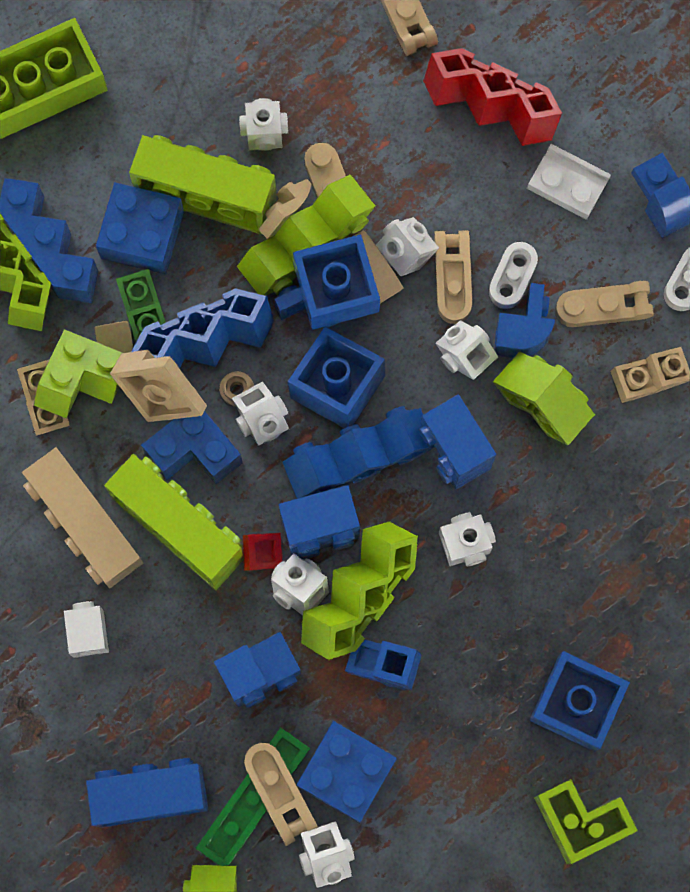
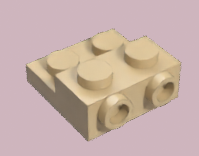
M149 350L122 353L110 373L147 422L202 416L207 407L196 389L170 356L155 358Z

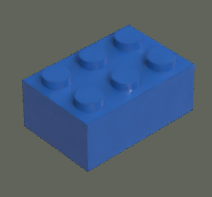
M191 758L169 761V768L158 769L154 764L133 766L132 774L122 775L121 771L117 772V769L95 772L96 779L86 780L91 823L95 827L103 828L209 811L203 767L198 763L194 764Z

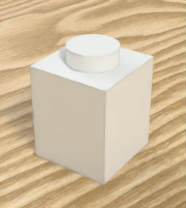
M91 601L80 602L72 605L73 610L64 611L68 651L73 658L109 653L104 610L100 606H94V602Z

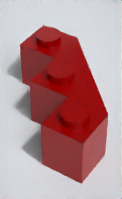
M463 48L431 53L423 82L435 106L466 101L478 126L509 121L521 146L552 141L562 112L548 87L537 82L534 86L518 80V74L493 62L488 66L475 60V54Z

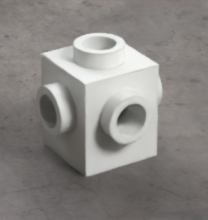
M260 98L252 103H245L246 115L239 116L241 136H247L249 150L266 151L282 148V134L288 133L287 113H280L279 101Z
M414 217L403 221L396 219L389 223L382 231L384 236L376 244L388 264L393 266L400 276L420 270L439 249L427 234L426 228Z
M461 320L456 325L450 327L445 335L436 342V345L443 354L440 357L442 363L451 372L459 371L472 380L498 358V355L489 343L490 339L486 332L478 325L472 327Z
M263 382L232 398L240 414L235 419L245 437L251 434L258 446L264 442L276 439L281 433L289 429L283 417L288 414L286 406L280 396L274 397Z
M470 512L460 514L451 518L452 524L440 527L439 536L449 566L465 562L468 567L486 561L485 555L490 554L492 550L491 543L496 542L490 522L484 523L481 514L472 517ZM464 537H470L474 542H467Z
M295 554L286 562L282 561L279 563L271 576L274 599L286 609L292 607L302 615L304 610L317 607L329 593L327 577L322 574L318 565L307 558L302 560Z
M336 822L301 833L305 851L299 854L301 866L305 876L312 874L317 888L328 884H336L343 879L352 877L349 861L355 860L349 839H342Z

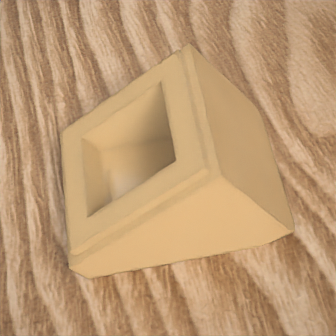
M129 321L94 327L97 343L122 353L132 351L134 343Z

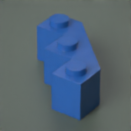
M4 178L0 197V214L4 218V223L13 235L16 234L32 256L31 260L41 273L43 272L51 283V289L58 298L92 303L98 276V269L94 259L67 254L71 238L69 227L65 220L40 217L44 195L38 183Z
M235 288L223 293V299L209 305H205L202 302L178 312V318L161 325L157 321L145 326L131 352L149 350L155 358L170 356L179 369L185 359L216 367L229 340L261 348L274 323L268 298L265 295Z
M401 406L385 414L387 419L376 426L360 428L359 424L351 425L342 429L339 432L340 437L329 444L314 446L313 442H308L294 448V455L282 463L296 498L335 489L334 487L352 481L354 484L380 474V470L397 462L399 466L435 448L434 445L428 447L419 432V429L422 427L420 424L423 415L421 408L406 410L405 406Z

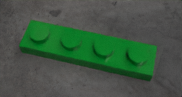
M281 727L269 743L280 753L291 776L310 751L308 746ZM247 774L196 847L198 851L219 866H229L267 812L249 774Z

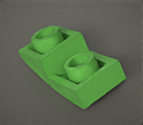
M149 269L116 279L136 342L145 326L159 321L160 325L166 323Z

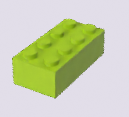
M75 18L0 51V139L108 91L104 75Z
M142 135L129 171L133 187L179 197L186 212L258 234H262L259 228L267 219L265 216L266 211L277 200L275 175L271 174L267 168L259 165L244 166L238 164L234 158L226 155L214 157L205 154L204 150L192 145H186L185 148L174 145L171 140L159 135H154L153 138Z
M132 454L104 485L110 497L213 589L217 590L244 560L241 550L243 546L240 544L241 539L226 526L220 530L216 526L217 523L213 520L214 516L203 505L198 503L194 507L190 504V499L186 496L187 492L174 480L166 483L160 473V468L145 456L140 460L136 455Z

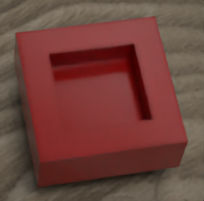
M281 533L242 535L245 570L275 569L282 562Z

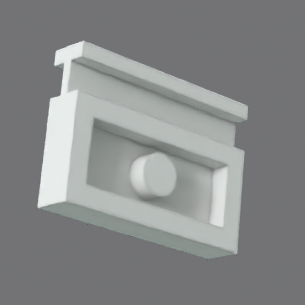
M551 144L528 183L527 189L587 220L604 187L608 183L611 174Z

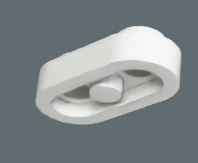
M516 242L505 250L489 287V297L497 307L509 309L520 303L538 261L537 253L530 244ZM521 258L525 261V265L518 267L513 263V260ZM508 288L511 290L512 295L504 297L500 294V290Z
M690 248L684 252L664 289L666 303L677 311L690 309ZM675 291H684L686 298L679 299L675 295Z

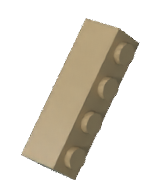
M57 447L22 472L28 480L23 485L35 502L40 498L44 501L49 509L43 513L55 529L62 526L68 533L69 537L64 541L75 556L78 557L83 553L90 565L85 569L97 585L104 581L110 589L143 564L139 555Z

